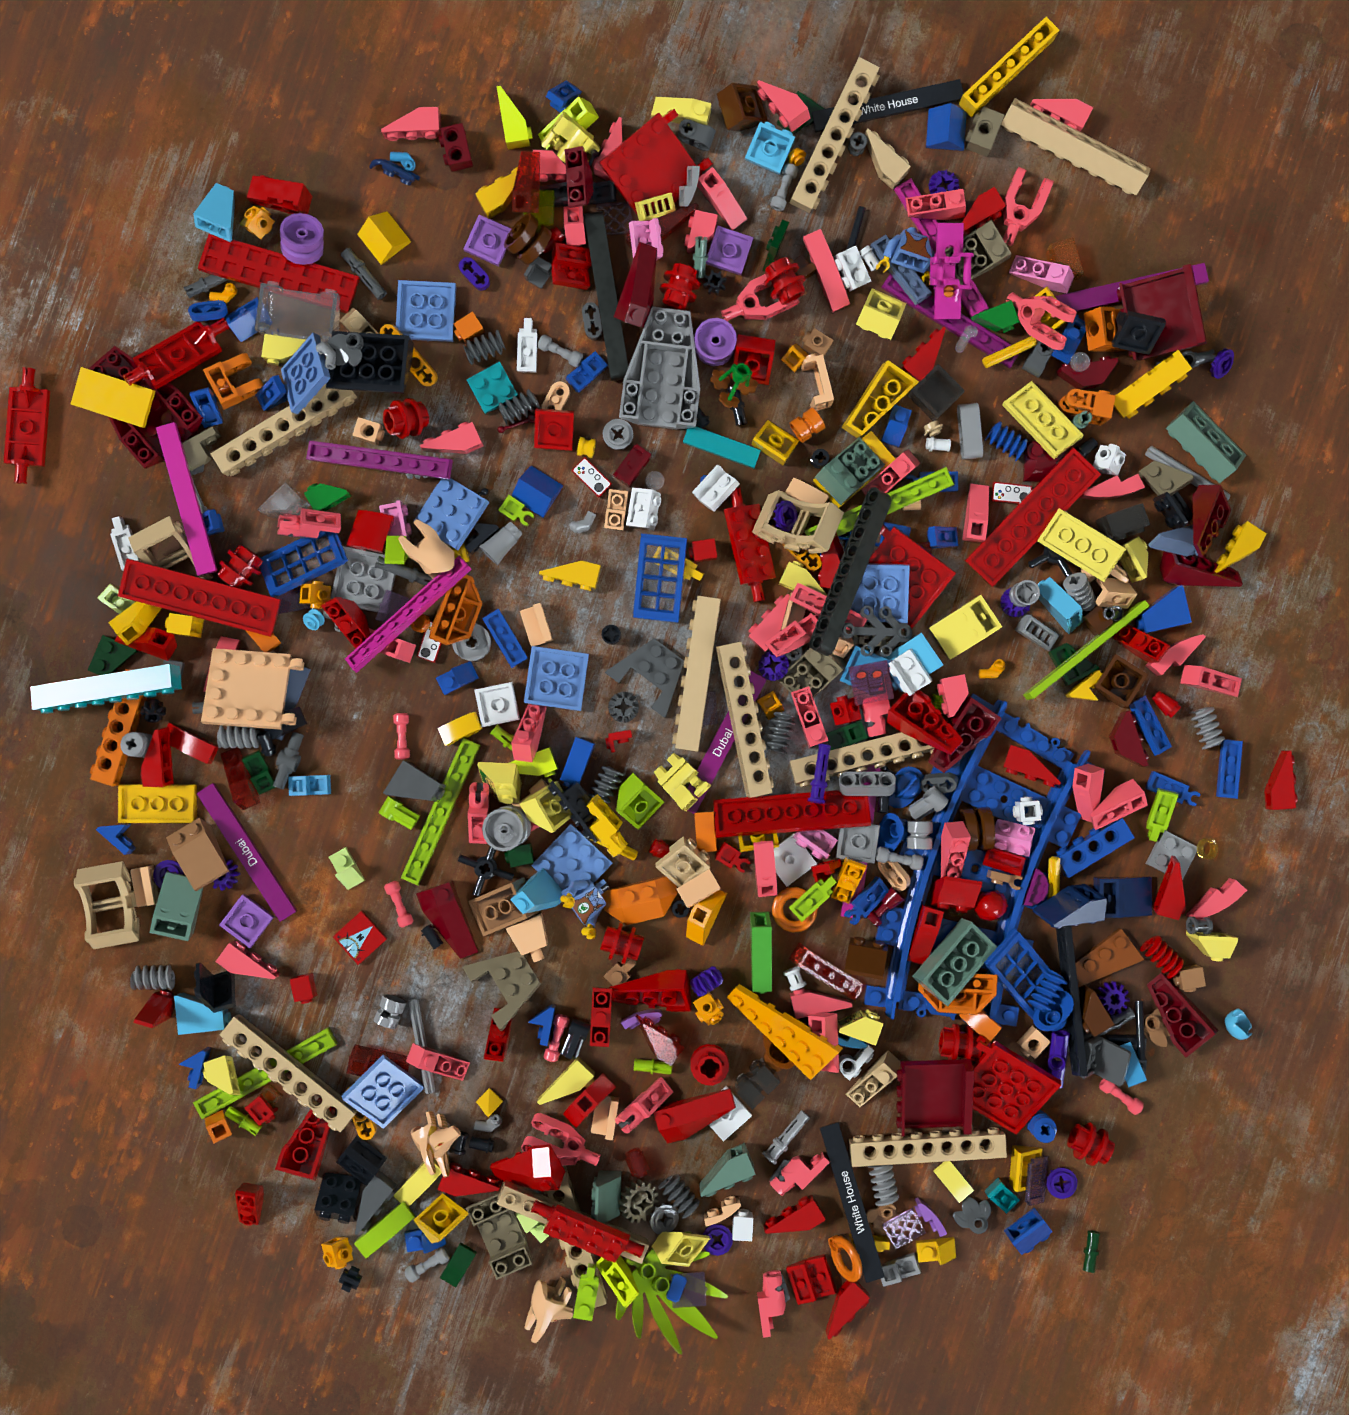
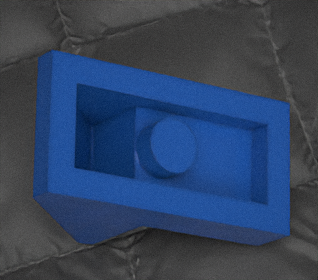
M566 80L548 90L546 98L551 100L550 106L561 113L580 96L582 91Z
M279 375L272 376L255 394L263 411H267L288 400L285 385L282 383Z
M209 387L190 392L196 410L203 417L202 424L204 428L223 423L216 404L217 397Z
M898 405L892 407L881 442L899 448L908 427L907 424L912 410Z
M215 509L207 510L202 514L208 536L224 532L221 515L216 514Z
M928 527L929 549L959 546L957 527Z
M471 661L451 668L450 671L436 677L444 695L479 679Z
M131 824L107 825L96 829L124 855L131 854L136 849L132 845L133 841L130 838L122 836Z
M551 1004L533 1016L528 1022L543 1026L539 1027L537 1037L541 1039L540 1045L548 1046L555 1004Z
M210 1047L179 1063L181 1066L193 1068L188 1075V1081H190L188 1088L197 1089L202 1085L204 1078L203 1063L209 1059Z
M421 1229L408 1230L404 1233L407 1252L423 1250L425 1254L446 1245L445 1237L440 1242L431 1243Z

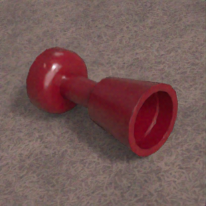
M891 886L882 899L883 904L875 912L872 910L867 918L875 926L879 927L882 924L880 917L888 909L892 910L905 901V898Z

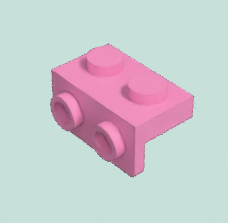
M653 218L650 221H631L629 229L633 258L639 242L657 248L656 260L662 258L663 245L661 244V227L658 218Z
M397 500L396 503L379 506L380 513L394 516L389 536L402 535L406 536L407 540H410L409 535L412 534L410 523L406 521V516H408L407 505H403L401 500Z
M997 819L994 848L1029 857L1035 828Z
M825 830L798 831L793 836L797 840V845L804 849L806 847L812 851L811 854L819 860L822 858L828 859L829 853L838 841Z

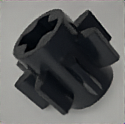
M711 270L710 276H704L707 282L703 284V288L709 289V295L713 292L718 296L720 289L725 291L726 287L722 283H725L727 279L721 277V271L714 273ZM712 280H715V282L718 283V285L715 286L714 283H712Z
M149 699L144 701V706H141V714L144 715V720L155 723L162 720V717L166 715V707H163V702H160L158 699Z
M351 1266L350 1270L344 1269L339 1279V1283L343 1284L342 1290L349 1293L351 1289L357 1290L363 1277L359 1274V1268Z

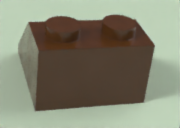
M731 83L717 93L727 130L743 131L758 126L760 122H768L762 100L757 92V86Z
M1114 654L1094 687L1114 704L1121 708H1126L1132 702L1148 674L1117 654Z
M850 937L844 973L883 980L889 944H885L880 940L868 941L863 937Z
M1083 985L1079 993L1082 1027L1086 1034L1090 1033L1095 1037L1114 1026V1023L1095 991Z

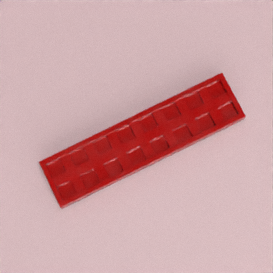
M210 233L198 265L199 271L343 313L349 312L359 283V276L315 263L306 265L295 264L281 253L233 239L229 242Z

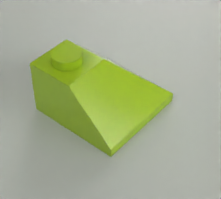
M632 773L619 788L616 811L639 830L664 801L640 778Z

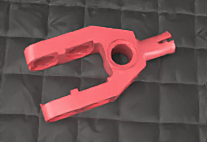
M1019 166L1004 198L1006 208L1003 211V220L1007 230L1003 240L1005 243L1008 241L1007 245L1009 246L1014 244L1018 231L1022 232L1041 214L1054 183L1053 180L1048 178L1043 179L1031 209L1024 205H1018L1015 203V197L1026 173V169ZM1014 214H1019L1022 219H1017Z
M764 274L751 280L737 297L736 305L722 310L721 314L727 322L739 315L748 320H767L796 306L800 301L797 299L789 304L782 305L778 299V302L766 308L765 306H760L755 293L767 288L764 285V281L767 279ZM746 301H751V302H753V303H754V307H752V308L746 307L745 302H746Z
M1014 292L1010 293L1007 299L1012 300L1014 307L1018 309V319L1028 335L1052 349L1063 350L1067 338L1042 323L1041 318L1045 311H1047L1053 318L1057 317L1063 321L1073 323L1077 312L1052 296H1032L1023 299Z
M542 1113L534 1115L531 1122L532 1126L544 1132L545 1135L549 1134L561 1139L564 1142V1146L559 1148L536 1137L527 1136L521 1146L523 1152H526L531 1146L550 1144L562 1166L576 1165L580 1159L597 1166L601 1154L585 1149L584 1143L586 1140L571 1125Z

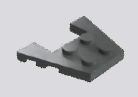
M653 638L605 673L620 683L629 669H634L662 691L651 708L665 718L684 665V660Z

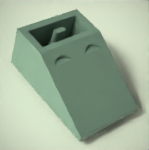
M859 437L825 465L815 478L842 505L883 468L885 464Z
M166 871L149 933L189 941L194 934L203 888L195 891L185 875Z
M745 1143L728 1149L699 1183L701 1197L705 1195L710 1197L716 1194L717 1190L732 1188L736 1182L741 1180L742 1182L749 1181L753 1178V1175H756L753 1161Z
M599 1170L598 1176L594 1177L591 1208L592 1219L604 1224L620 1215L619 1207L621 1204L618 1201L621 1200L622 1171Z

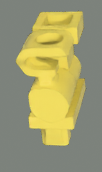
M564 111L541 144L544 148L548 144H552L553 148L558 151L557 156L564 163L565 149L583 146L585 152L587 151L588 153H591L592 150H597V152L600 150V146L594 141V136ZM558 135H561V136L564 137L567 141H566V142H562V139H561Z
M673 753L667 759L673 767L667 771L661 765L654 773L659 779L657 782L682 810L687 811L698 801L694 794L700 798L712 785L698 778L697 774L699 772L686 759ZM687 783H691L696 788L694 794L685 786Z

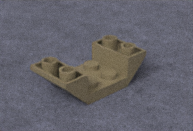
M499 1193L466 1207L473 1226L477 1225L489 1252V1264L496 1280L532 1265L527 1239L514 1211L497 1205Z

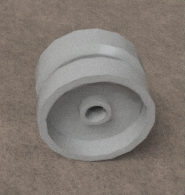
M514 805L503 806L487 815L483 822V836L488 845L495 850H512L527 840L531 832V822L520 807Z

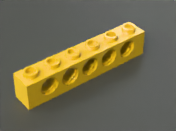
M1046 16L962 95L959 105L972 118L976 112L980 111L983 106L1054 41L1059 29Z

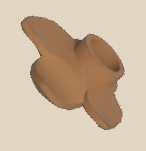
M1155 1009L1152 1014L1144 1015V1031L1149 1033L1150 1040L1160 1047H1167L1166 1037L1170 1036L1163 1023L1159 1009ZM1148 1021L1152 1023L1151 1027L1148 1026Z
M893 1203L871 1208L866 1212L868 1222L873 1223V1231L876 1236H883L890 1229L897 1232L900 1231L902 1218L896 1213V1206Z

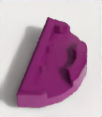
M1034 868L1023 905L1033 906L1038 904L1048 894L1049 883L1042 871Z

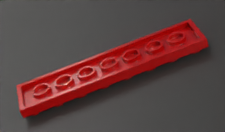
M1072 448L964 561L993 587L1037 542L1057 510L1060 508L1066 512L1101 473L1075 448Z
M126 559L118 597L269 637L273 635L282 600L132 559Z
M839 790L825 791V804L808 802L811 792L714 800L716 838L871 826L868 796H846L841 794Z

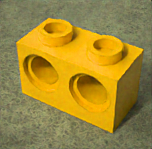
M169 613V617L165 621V628L168 633L201 638L204 619Z

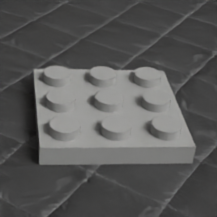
M343 546L348 561L337 567L331 599L341 597L354 601L360 609L388 614L396 575L375 568L378 556L385 558V555Z

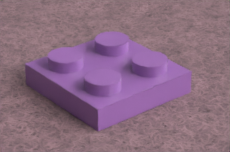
M478 215L463 250L499 267L507 250L504 247V242L511 228Z
M717 225L706 264L741 276L754 237Z
M242 894L219 926L248 948H251L275 916L246 894Z

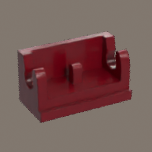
M638 444L634 445L612 476L630 488L652 458V454Z

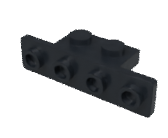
M551 778L547 780L550 784L548 789L554 796L558 794L562 799L559 801L560 805L565 811L568 809L573 815L570 818L576 826L580 824L584 828L581 832L588 841L592 839L596 843L598 840L585 824L594 817L587 807L591 800L577 781L561 792Z

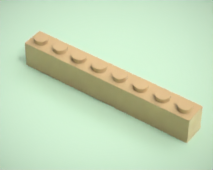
M1014 98L1001 123L1006 131L1015 132L1021 135L1023 140L1032 141L1039 148L1052 151L1056 157L1071 161L1072 165L1088 170L1095 177L1100 176L1108 184L1121 187L1127 194L1137 195L1149 176L1151 168Z
M698 596L697 600H693L692 611L695 612V617L690 620L689 630H692V637L688 638L686 649H690L689 657H685L684 668H687L686 676H682L681 687H684L683 695H679L678 706H681L680 714H676L675 725H678L677 733L674 732L672 744H676L675 748L699 752L721 599Z

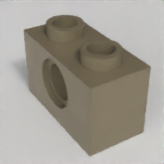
M984 106L980 113L976 112L972 122L975 124L973 130H969L965 140L968 142L966 149L987 157L995 141L1004 114ZM979 129H985L987 134L981 133Z

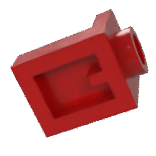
M632 730L608 733L609 737L605 738L607 749H611V753L616 752L614 740H617L618 744L629 742V738L633 737Z
M829 860L811 866L815 882L820 879L825 882L830 877L829 874L835 873V869L842 866L841 860Z
M261 1094L247 1105L245 1110L260 1126L264 1122L266 1124L271 1122L276 1117L274 1113L278 1108L275 1107L273 1109Z

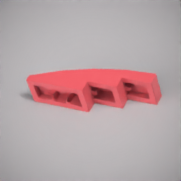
M819 229L803 236V241L810 254V260L817 268L818 282L832 313L849 306L850 302L822 230Z
M797 583L789 600L820 616L827 596ZM850 609L845 623H851L854 627H864L867 619Z
M811 613L799 623L796 621L792 622L766 641L765 645L777 658L810 642L819 616Z

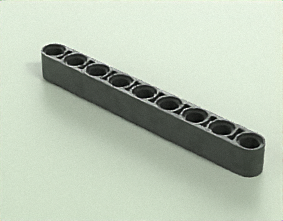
M603 211L584 214L610 377L611 381L622 380L628 370V362L621 320L614 317L618 302Z
M876 487L871 488L866 494L809 642L812 650L825 656L831 655L835 650L891 505L890 495Z

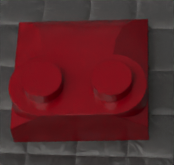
M1037 441L1027 442V447L1024 450L1023 482H1040L1065 456V452L1053 459Z

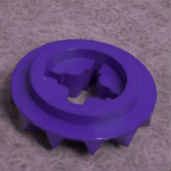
M948 170L938 171L932 175L929 181V191L931 194L959 189V179ZM942 180H944L945 183H950L947 186V190L944 187H939L942 183Z
M1224 348L1214 357L1210 369L1212 377L1220 379L1229 372L1234 362V352L1232 350Z
M781 501V503L776 504L777 509L773 511L775 513V518L773 519L776 520V527H779L781 531L788 532L793 529L798 514L792 502Z
M1011 588L1007 589L1001 596L1000 604L1002 610L1011 617L1025 615L1030 610L1031 605L1026 607L1015 606L1012 609L1013 603L1009 598Z
M771 651L763 654L758 662V670L761 675L770 681H777L783 678L789 668V662L785 655L776 658ZM771 658L775 663H780L775 666V672L772 668H768V665L771 664Z
M165 860L155 867L153 878L159 888L162 887L163 877L167 870L184 875L178 862Z
M1058 1167L1055 1170H1051L1049 1176L1046 1177L1048 1191L1056 1198H1068L1077 1189V1178L1067 1168ZM1060 1176L1066 1181L1063 1183L1062 1188L1059 1184H1056V1182H1059Z
M720 1223L719 1225L713 1224L705 1229L703 1235L710 1237V1240L704 1246L707 1252L718 1256L730 1250L733 1239L728 1227ZM712 1234L715 1236H719L722 1234V1243H719L718 1241L716 1243H713L714 1238Z

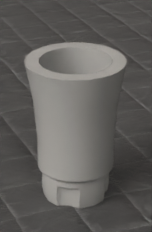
M509 522L490 539L481 544L479 548L498 566L503 557L517 543L522 532L512 522Z

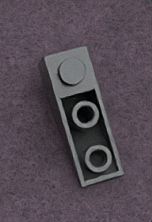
M380 1170L363 1190L355 1229L356 1235L361 1230L363 1232L366 1231L372 1223L369 1221L373 1215L377 1217L384 1208L382 1203L385 1200L389 1202L396 1193L393 1189L397 1184Z

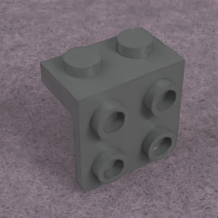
M1098 1035L1086 1040L1084 1045L1088 1076L1081 1078L1085 1079L1092 1074H1096L1117 1086L1123 1085L1131 1052Z

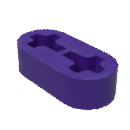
M466 257L459 262V269L462 275L477 290L483 291L489 287L490 279L487 273L472 258ZM471 264V268L474 272L471 273L468 269L465 270L464 265ZM478 275L481 279L484 278L485 284H478L475 276Z

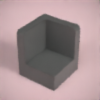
M537 257L525 271V280L542 289L552 273V264Z

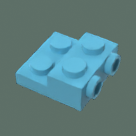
M760 122L745 160L780 175L795 142V136H792L793 134L788 130L783 129L781 131L776 129L769 122Z

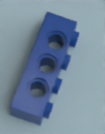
M1120 818L1097 830L1091 829L1089 835L1084 838L1082 836L1072 841L1073 844L1071 846H1064L1056 851L1057 854L1054 856L1060 858V870L1063 875L1070 878L1135 837L1124 819ZM1107 831L1112 832V838L1109 841L1105 838ZM1094 840L1096 848L1091 851L1089 843ZM1078 850L1080 857L1074 861L1072 854Z

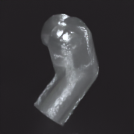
M972 325L965 327L955 346L957 352L962 353L970 338L977 336V327H972Z

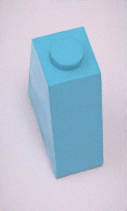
M215 183L193 213L195 227L231 242L235 209L234 190Z
M1051 577L1037 584L1040 589L1038 599L1068 634L1083 622L1082 607Z
M542 868L531 876L510 900L522 914L557 906L561 903L560 897L563 890L547 871Z
M179 993L174 996L178 1035L224 1030L232 1020L228 1009L213 1013L195 996L186 993Z

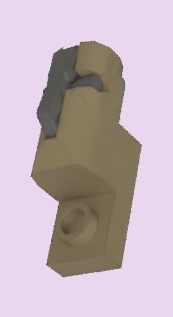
M213 426L182 443L191 476L203 472L204 465L212 459L205 446L215 444L218 441L217 439L222 437Z

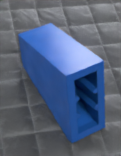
M1183 585L1172 588L1139 614L1136 620L1137 629L1144 633L1192 623Z
M575 737L560 778L561 781H564V786L569 787L575 781L579 784L581 783L595 743Z

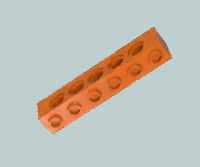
M144 695L139 696L137 700L123 698L122 702L114 703L113 708L109 711V722L102 732L103 740L97 748V759L90 770V774H92L91 780L110 786H118L120 784L128 756L122 752L120 743L127 733L137 731L142 715L141 706H144V701L147 699ZM125 704H128L129 711L125 714L123 707ZM120 722L123 724V730L121 732H119L117 729V725ZM114 740L117 742L116 750H113L111 746ZM107 759H110L112 763L109 769L106 767Z

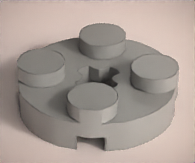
M475 623L471 634L473 639H477L474 647L467 645L469 639L452 644L455 653L468 661H478L484 658L489 653L491 647L489 632L483 626Z

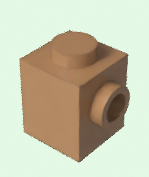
M814 328L811 333L808 331L802 342H804L802 349L810 354L817 353L818 356L823 355L824 357L834 340Z
M1197 964L1182 967L1173 977L1174 984L1184 990V992L1196 991V988L1206 986L1203 967Z

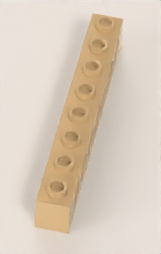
M860 57L858 58L789 202L790 204L807 213H810L812 208L816 210L821 200L818 198L820 191H825L829 183L826 178L829 173L833 174L837 163H835L837 155L841 157L846 146L843 143L846 138L850 139L854 128L851 126L854 120L858 122L863 112L860 110L862 103L867 104L871 93L868 91L871 85L875 87L880 77L877 74L880 67ZM862 80L866 86L859 87L857 81ZM854 98L857 101V104L851 105L848 102V99ZM840 116H846L849 122L843 123L840 120ZM837 133L840 136V140H833L831 134ZM827 150L831 152L832 157H824L823 151ZM814 169H822L823 175H816ZM806 186H813L815 193H808Z
M325 384L299 414L292 413L290 406L210 454L224 475L234 476L240 472L242 467L254 464L260 456L271 454L273 452L272 449L275 447L284 446L293 436L302 435L305 433V429L310 426H317L322 422L321 419L326 416L331 417L335 415L338 409L343 406H350L355 402L354 399L358 397L354 390L327 389ZM334 393H338V399L336 401H331V396ZM322 403L321 410L314 411L315 405ZM301 413H305V419L298 421V416ZM289 423L288 430L282 431V425ZM273 433V438L270 441H266V435ZM256 443V449L250 451V444ZM239 452L240 458L237 461H233V455Z
M742 642L716 646L746 797L752 798L772 793V788H774L772 777H769L768 769H770V764L764 754L766 744L764 739H761V722L757 720L758 705L753 700L752 694L755 693L753 683L749 681L748 675H751L749 664H746L745 656H747L746 647L742 645ZM733 657L738 660L736 668L730 665V660ZM737 676L742 679V684L739 687L734 684V679ZM741 695L746 698L743 706L738 703V698ZM744 714H748L750 717V721L746 725L742 722ZM748 733H752L754 737L751 743L746 742V735ZM755 751L757 753V760L751 762L749 756ZM757 770H759L761 772V778L758 781H755L753 775Z
M901 732L831 750L828 762H833L836 768L834 770L827 769L825 782L829 781L830 777L837 776L839 778L844 772H865L867 767L874 766L877 769L886 766L888 762L893 761L894 764L901 763L907 757L912 756V759L920 758L923 756V753L930 752L932 754L934 747L930 745L921 746L917 739ZM907 743L910 746V750L903 751L900 748V744ZM889 748L891 755H883L881 749ZM869 752L872 754L873 759L867 761L863 758L862 754ZM818 754L790 761L795 786L800 785V788L810 786V782L814 780V775L808 774L806 769L811 766L816 768ZM851 757L854 760V764L846 765L844 759Z
M242 1015L234 1016L221 1032L220 1036L225 1044L235 1047L238 1050V1054L243 1058L250 1059L256 1069L266 1072L271 1081L278 1082L283 1086V1090L286 1093L296 1096L301 1105L304 1107L308 1106L313 1110V1114L317 1118H323L327 1121L328 1126L332 1130L341 1132L358 1112V1110L343 1101L339 1093ZM241 1033L247 1037L246 1042L240 1040ZM255 1046H259L262 1049L261 1054L255 1052ZM270 1058H274L277 1061L276 1067L270 1064ZM285 1070H289L292 1073L291 1079L285 1076ZM300 1082H304L307 1085L306 1091L300 1088ZM315 1094H319L322 1097V1103L315 1100ZM330 1106L337 1109V1115H333L330 1112Z
M990 1127L985 1131L972 1128V1134L964 1135L961 1130L954 1129L950 1130L949 1133H942L941 1131H931L930 1134L912 1132L911 1135H905V1137H902L901 1133H893L892 1136L885 1137L883 1134H875L869 1138H865L863 1135H856L849 1139V1155L852 1167L1007 1158L1005 1133L997 1127ZM989 1139L988 1145L980 1146L982 1140ZM969 1140L970 1144L968 1147H961L963 1141ZM946 1141L951 1142V1145H950L949 1148H947V1149H943V1148H942V1144H943L944 1142H946ZM925 1143H932L930 1149H923ZM906 1144H912V1149L909 1151H904L903 1147ZM893 1145L892 1151L885 1152V1146ZM873 1146L874 1150L872 1153H865V1148Z
M563 1166L566 1172L559 1190L564 1193V1196L557 1197L554 1194L557 1190L543 1192L555 1201L580 1210L567 1167ZM559 1239L561 1249H565L567 1254L565 1257L566 1265L568 1268H571L573 1273L571 1275L572 1284L574 1287L577 1286L578 1289L581 1274H587V1270L581 1271L578 1269V1266L583 1264L588 1268V1263L596 1264L595 1256L593 1253H588L583 1249L580 1252H574L572 1250L574 1246ZM597 1267L595 1268L594 1276H599V1285L595 1308L607 1304V1294Z
M505 1180L497 1198V1205L543 1224L547 1223V1218L531 1212L535 1200L551 1207L558 1204L591 1218V1215L507 1180ZM609 1222L604 1223L629 1234V1240L645 1246L640 1258L626 1251L620 1254L642 1264L649 1248L648 1239Z

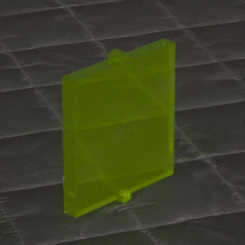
M537 189V191H524L523 215L531 213L538 219V225H554V190L541 191Z

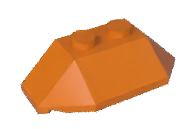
M466 574L442 596L431 626L430 639L450 645L471 637L483 604L473 577Z
M662 876L611 888L601 894L606 902V905L603 907L604 911L625 925L664 917L678 891L677 886L670 879Z
M975 974L949 1006L943 1004L919 983L918 990L939 1013L978 1015L997 995L998 975Z

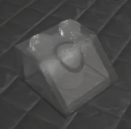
M285 482L257 510L270 518H279L280 514L300 515L301 509H308L310 503L295 488Z

